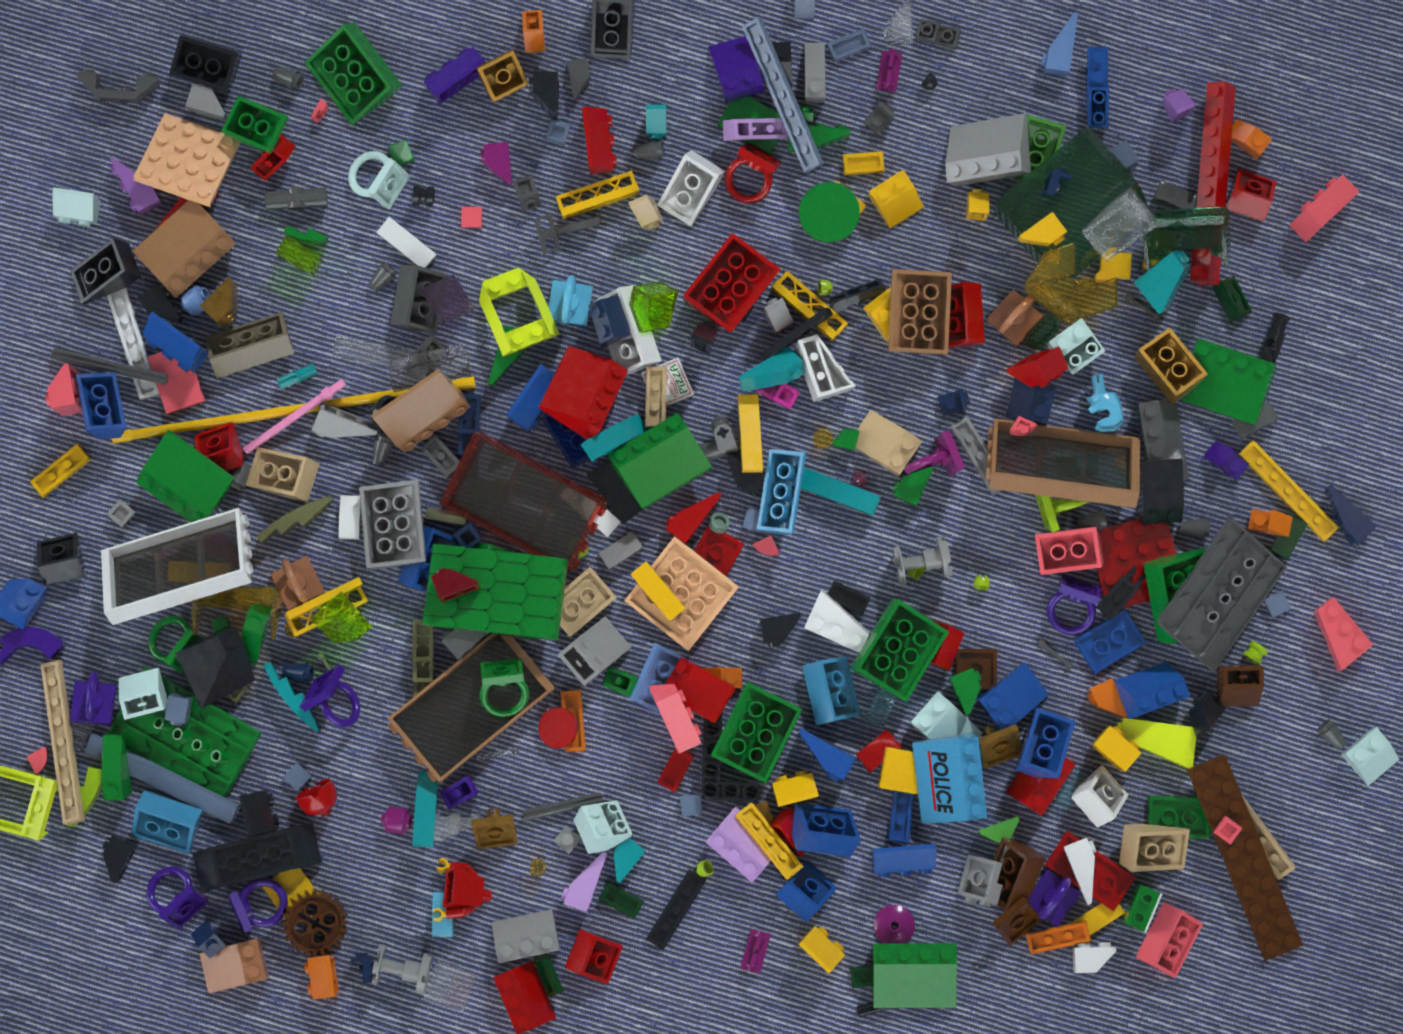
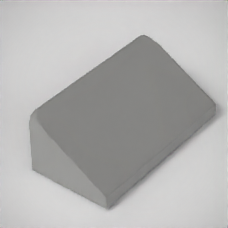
M632 531L598 554L607 568L611 570L642 550L643 546Z

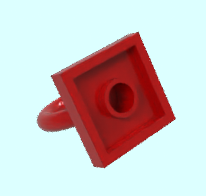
M746 143L740 147L737 153L740 157L734 159L726 169L725 186L729 194L737 201L756 203L769 193L772 186V174L779 169L782 161ZM747 163L752 169L764 174V185L754 195L741 194L733 185V173L742 164Z

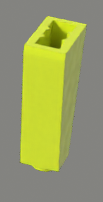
M1122 718L1121 722L1117 723V727L1124 733L1123 737L1128 742L1130 739L1140 746V749L1183 768L1193 767L1196 745L1193 727Z

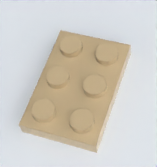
M591 567L571 582L564 591L560 626L570 638L617 599Z

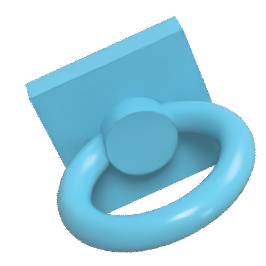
M570 275L567 282L553 280L549 310L554 322L587 327L589 317L588 305L591 304L593 286L577 284L574 275Z

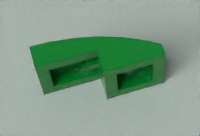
M288 225L284 230V234L287 237L299 242L317 245L329 242L326 236L311 228H308L306 234Z

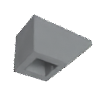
M774 298L766 303L764 316L775 335L793 326V319L783 298L779 300Z

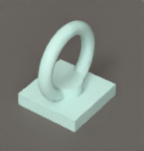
M370 151L360 155L352 163L348 172L349 185L356 194L363 197H373L388 210H390L410 178V175L396 161L377 151ZM371 159L381 161L384 166L370 188L360 187L356 180L359 167Z

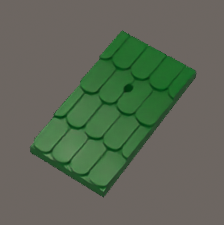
M433 544L423 625L558 641L568 560L558 557ZM440 569H452L477 580L481 589L442 603L438 598L431 576L435 575V572Z
M144 666L141 672L151 669ZM161 675L167 700L168 696L172 693L193 697L189 721L185 724L183 723L182 726L170 724V721L165 720L166 709L124 720L121 709L107 734L124 733L127 750L227 798L263 732L213 703L201 709L193 692Z

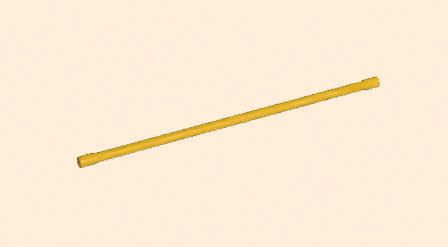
M474 376L452 381L460 390L476 388ZM411 387L330 399L322 403L335 408L376 403L381 397L386 395L398 397ZM306 403L134 430L127 429L121 438H112L113 444L162 436L168 430L175 434L219 427L230 422L240 424L285 417ZM321 403L307 413L318 412Z

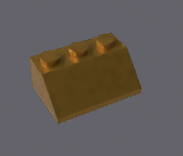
M1168 328L1142 346L1135 355V360L1172 405L1187 395L1208 375L1171 328Z

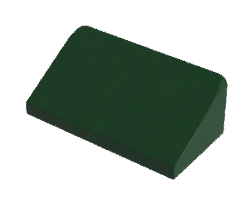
M1235 276L1220 281L1219 286L1212 287L1230 322L1253 312Z

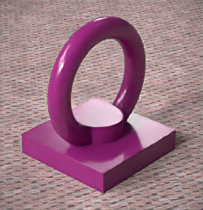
M950 430L942 432L934 439L937 446L935 453L910 463L904 468V472L912 474L939 463L941 466H945L949 477L962 471L965 466Z

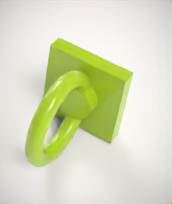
M1035 495L1044 527L1050 532L1060 530L1056 519L1060 512L1088 503L1087 501L1064 498L1056 500L1055 498L1050 499L1049 496Z

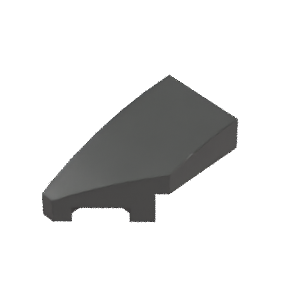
M587 58L567 61L574 101L579 98V94L584 88L587 89L589 87L590 73Z

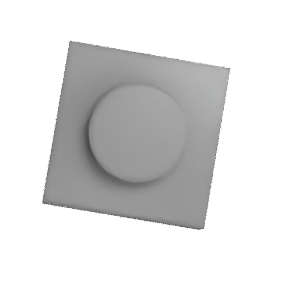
M119 499L106 515L124 528L136 512Z
M567 825L554 839V842L568 854L581 841V837Z

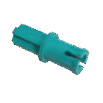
M311 363L298 370L293 369V372L277 378V383L280 389H284L298 382L301 384V381L318 374L314 364Z

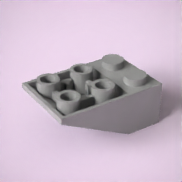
M605 616L569 644L558 656L583 686L586 687L632 647Z

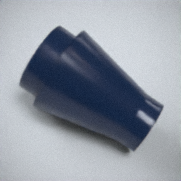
M309 663L284 664L282 676L303 683L311 682L314 676V667L309 665Z

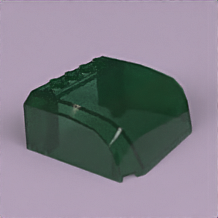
M1087 127L1008 190L995 203V215L1018 240L1022 233L1051 212L1055 214L1067 230V233L1064 235L1065 240L1056 246L1051 244L1049 247L1020 243L1054 281H1057L1058 279L1079 275L1097 260L1103 252L1114 246L1137 227L1147 206V201L1134 177L1091 128ZM1062 168L1068 171L1067 174L1072 175V179L1069 181L1059 179L1061 186L1057 194L1055 193L1051 197L1042 195L1049 171Z

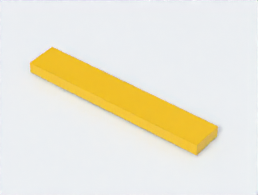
M1254 440L1238 454L1303 522L1308 524L1307 526L1323 542L1339 528Z

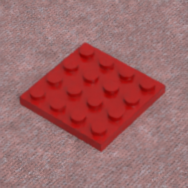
M1139 518L1098 531L1104 564L1102 568H1095L1103 598L1134 565L1137 567V570L1128 579L1133 585L1141 575L1145 574V562L1177 554L1168 523L1142 525ZM1146 579L1123 608L1150 601Z

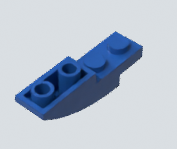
M1087 47L1086 102L1088 128H1109L1108 47Z

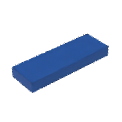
M893 790L888 841L909 843L914 794Z

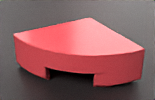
M322 99L315 107L311 119L316 123H319L329 109L328 104Z
M1018 416L1009 434L1015 436L1029 435L1035 431L1037 424Z
M771 535L753 544L754 548L764 555L776 556L780 554Z
M46 747L27 756L36 775L43 771L47 763L48 750Z

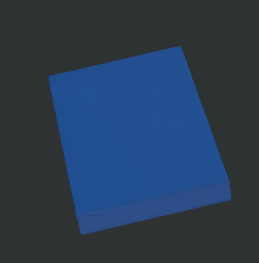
M1126 608L1118 612L1112 620H1105L1073 640L1094 675L1147 644Z

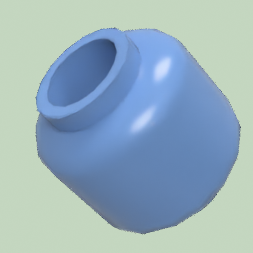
M194 286L181 295L180 306L182 310L194 316L204 311L200 305L210 296V293L205 287Z

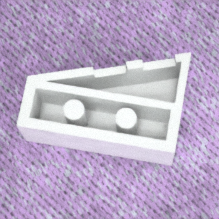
M818 335L798 340L794 344L796 354L803 360L804 377L813 402L851 391L856 386L844 373L841 365L839 366L832 357V353Z
M821 589L804 628L856 652H860L869 636V631Z

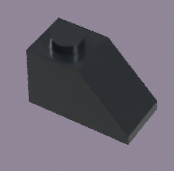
M801 613L760 619L764 645L768 644L769 648L781 646L780 642L785 641L801 618Z
M1209 691L1203 697L1199 694L1191 702L1194 706L1190 709L1189 715L1195 736L1198 739L1214 725L1226 709Z
M112 835L111 838L108 837L102 847L105 850L102 854L111 882L119 883L137 846L116 835Z

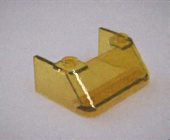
M1073 243L1044 253L1025 282V293L1063 322H1075L1081 318L1084 319L1118 307L1117 278L1097 283L1090 277H1083L1075 281L1069 276L1075 273V244Z
M242 585L193 601L191 608L193 634L198 632L204 607L249 610L255 602L272 608L270 614L271 640H275L283 608V597L278 590L272 587Z

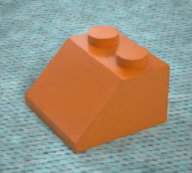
M334 954L307 958L308 962H305L304 965L306 975L310 976V983H307L309 996L312 995L313 999H322L340 995Z

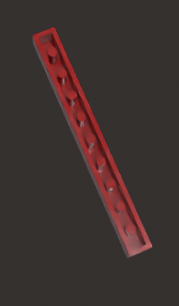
M1226 81L1207 82L1190 281L1200 286H1219L1236 92V87Z

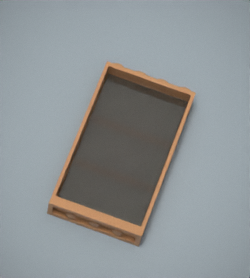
M995 418L993 427L989 426L987 438L991 440H988L987 452H990V454H987L986 466L989 467L986 468L985 480H989V489L1136 508L1140 493V438L1037 424L1035 431L1029 435L1015 436L1009 434L1015 421Z
M492 633L387 719L390 723L387 726L394 735L396 733L400 734L403 738L400 742L407 750L410 748L416 754L413 757L420 766L424 764L429 771L426 774L433 782L437 780L439 783H442L553 692L555 687L511 635ZM521 658L524 681L529 688V699L525 708L511 717H497L485 710L480 701V689L482 686L480 662ZM516 683L506 686L492 685L488 691L490 703L499 709L512 708L521 698V690Z

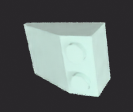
M938 691L910 722L928 740L972 733L979 738L982 734L963 713Z

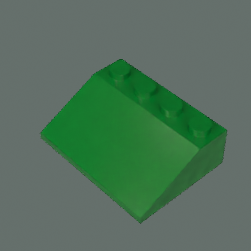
M356 23L343 24L304 62L351 125H355L390 99L403 86Z
M1198 338L1192 355L1208 375L1187 395L1181 398L1180 401L1256 426L1277 371L1276 364Z
M678 413L608 454L612 467L642 510L712 469L711 464Z
M168 430L142 468L136 483L191 523L216 515L235 477Z
M1207 548L1159 557L1144 563L1158 642L1177 643L1171 635L1157 624L1160 614L1175 596V592L1194 569L1196 562Z
M892 599L850 669L907 702L949 631L901 600Z
M746 682L711 756L763 783H767L802 708Z
M957 943L873 944V1008H956Z

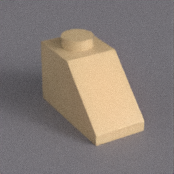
M644 195L629 202V206L642 228L650 231L660 226L659 223L663 222L655 199Z

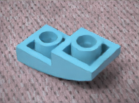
M433 892L432 911L436 908L446 911L443 908L444 892ZM439 912L432 913V937H453L454 919L443 917L441 922H434L433 918H440L441 914Z

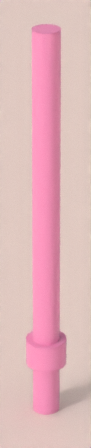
M340 379L332 386L322 389L321 393L243 447L244 451L249 454L325 400H330L337 391L346 386L345 381Z

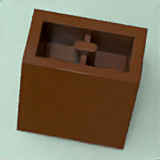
M1218 666L1217 700L1223 706L1259 705L1264 688V666Z

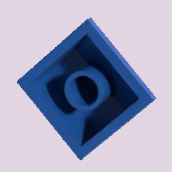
M29 578L9 580L0 592V618L24 630L45 601L47 587Z
M806 860L802 864L804 867L784 884L776 896L807 923L837 887Z

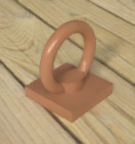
M1013 289L986 321L1017 347L1043 318V315L1032 306L1035 300L1033 295H1028L1024 299Z
M308 556L293 563L288 559L282 560L283 568L271 573L272 579L288 611L326 593Z

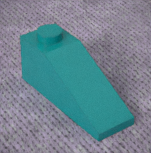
M787 346L739 376L741 390L745 392L788 384L804 374L803 360Z

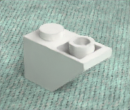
M1111 942L1098 943V947H1090V943L1078 944V947H1072L1073 972L1096 973L1116 952V947L1111 946Z

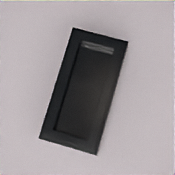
M835 580L828 592V595L841 607L863 616L871 598Z

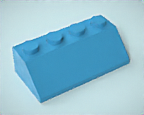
M769 449L757 530L770 534H794L806 452Z

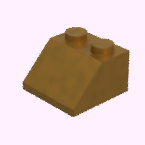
M513 49L476 67L485 91L493 102L529 84Z
M230 277L200 305L222 329L230 327L235 322V316L237 315V286Z

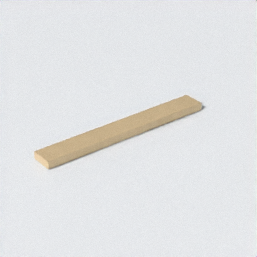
M55 660L40 664L62 821L63 825H70L85 821L63 665L62 660Z

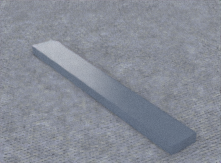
M757 17L743 25L742 28L804 173H807L824 163L762 18Z
M93 733L89 738L84 753L102 761L103 738ZM126 749L131 776L196 808L202 809V811L229 824L233 822L239 804Z

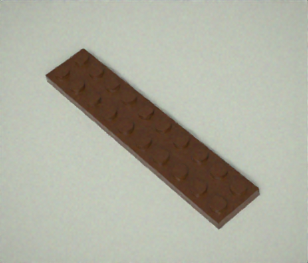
M1222 754L1186 769L1264 961L1303 946L1226 755ZM1224 816H1227L1242 827V830L1231 845L1213 833Z

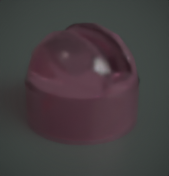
M855 470L850 485L855 487L865 485L867 482L866 475L862 471Z

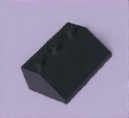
M180 35L169 74L228 92L237 74L242 53Z

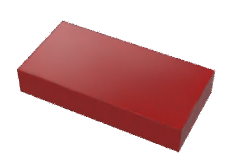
M675 748L657 783L676 792L694 756L686 751L679 754L677 748Z

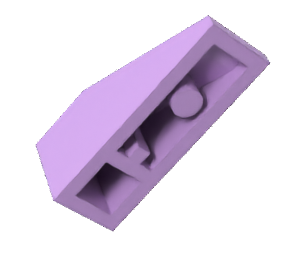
M781 118L723 120L724 141L789 138Z
M601 853L570 884L569 888H564L561 899H564V905L588 912L608 853Z

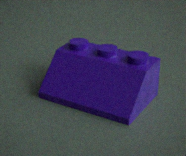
M473 47L462 50L458 54V58L453 61L448 60L438 72L433 71L425 77L424 85L438 105L479 77L476 67L486 63V61Z

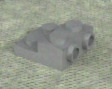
M968 854L957 894L965 896L964 901L975 904L977 900H980L979 905L990 908L992 904L998 905L1003 886L997 883L1002 863Z

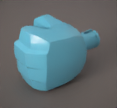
M1103 374L1090 376L1094 392L1092 396L1086 397L1091 405L1088 408L1090 414L1104 410L1109 412V417L1096 422L1095 429L1101 433L1115 432L1123 424L1121 401L1115 392H1106Z

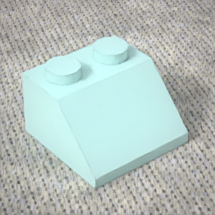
M53 187V216L59 219L58 222L70 224L73 221L78 222V225L90 227L91 224L97 225L101 201L94 193Z
M1377 727L1371 728L1341 754L1367 786L1399 760L1392 745Z

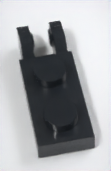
M876 279L836 294L830 298L829 304L832 306L833 311L837 313L843 312L847 309L848 305H859L864 300L877 298L886 291V287L881 279Z
M1135 565L1125 576L1118 580L1096 606L1109 620H1112L1146 579V575L1143 574L1134 585L1128 581L1137 570Z

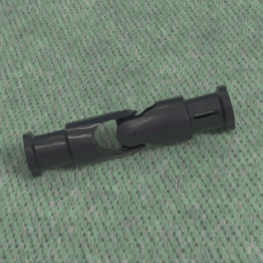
M1275 312L1272 315L1274 319L1271 328L1267 331L1260 359L1276 364L1286 335L1284 331L1287 322L1291 318ZM1273 343L1276 344L1275 350L1269 347Z

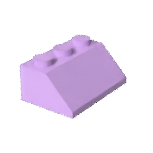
M736 806L706 840V843L748 880L753 882L771 860L735 817L741 811Z

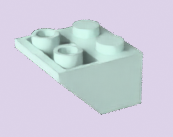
M1082 318L1046 343L1049 349L1057 346L1060 347L1068 365L1067 370L1072 375L1105 352V349Z
M159 668L119 678V702L124 720L166 709L168 700Z
M618 801L581 806L573 820L588 854L607 851L632 836Z

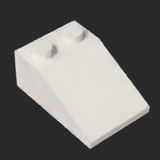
M691 150L683 156L657 206L692 226L726 171Z

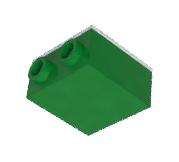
M1136 884L1120 923L1141 932H1147L1162 894L1143 885Z

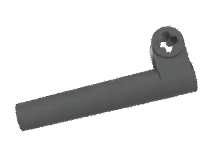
M723 416L715 417L711 422V429L715 440L699 445L708 461L739 452L728 420Z

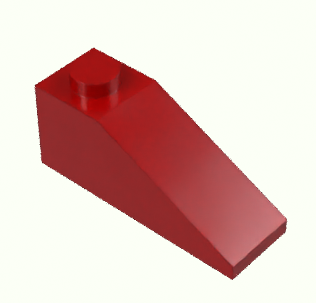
M718 492L678 512L676 516L671 515L665 523L667 525L666 531L673 537H677L684 544H687L720 500L722 494Z

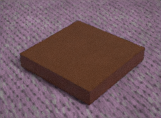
M958 649L955 675L973 668L974 672H979L982 679L980 690L990 689L997 683V649Z
M1023 896L992 924L1005 942L1012 946L1041 919Z

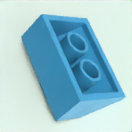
M847 656L802 665L816 726L861 716Z
M143 791L135 807L131 835L190 854L200 825L202 809Z

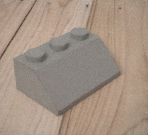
M552 909L492 922L494 943L499 963L561 950Z

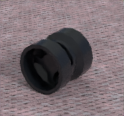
M414 185L412 205L419 206L425 202L426 206L433 207L435 187L428 186L425 190L420 185Z

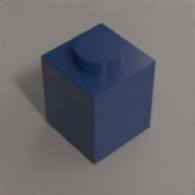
M472 519L466 522L465 525L457 528L453 534L460 545L466 548L473 547L483 538V535Z
M207 921L191 933L198 948L210 959L226 946L218 931Z

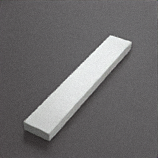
M127 288L107 295L128 364L151 370L146 347ZM133 378L140 400L160 395L156 383Z

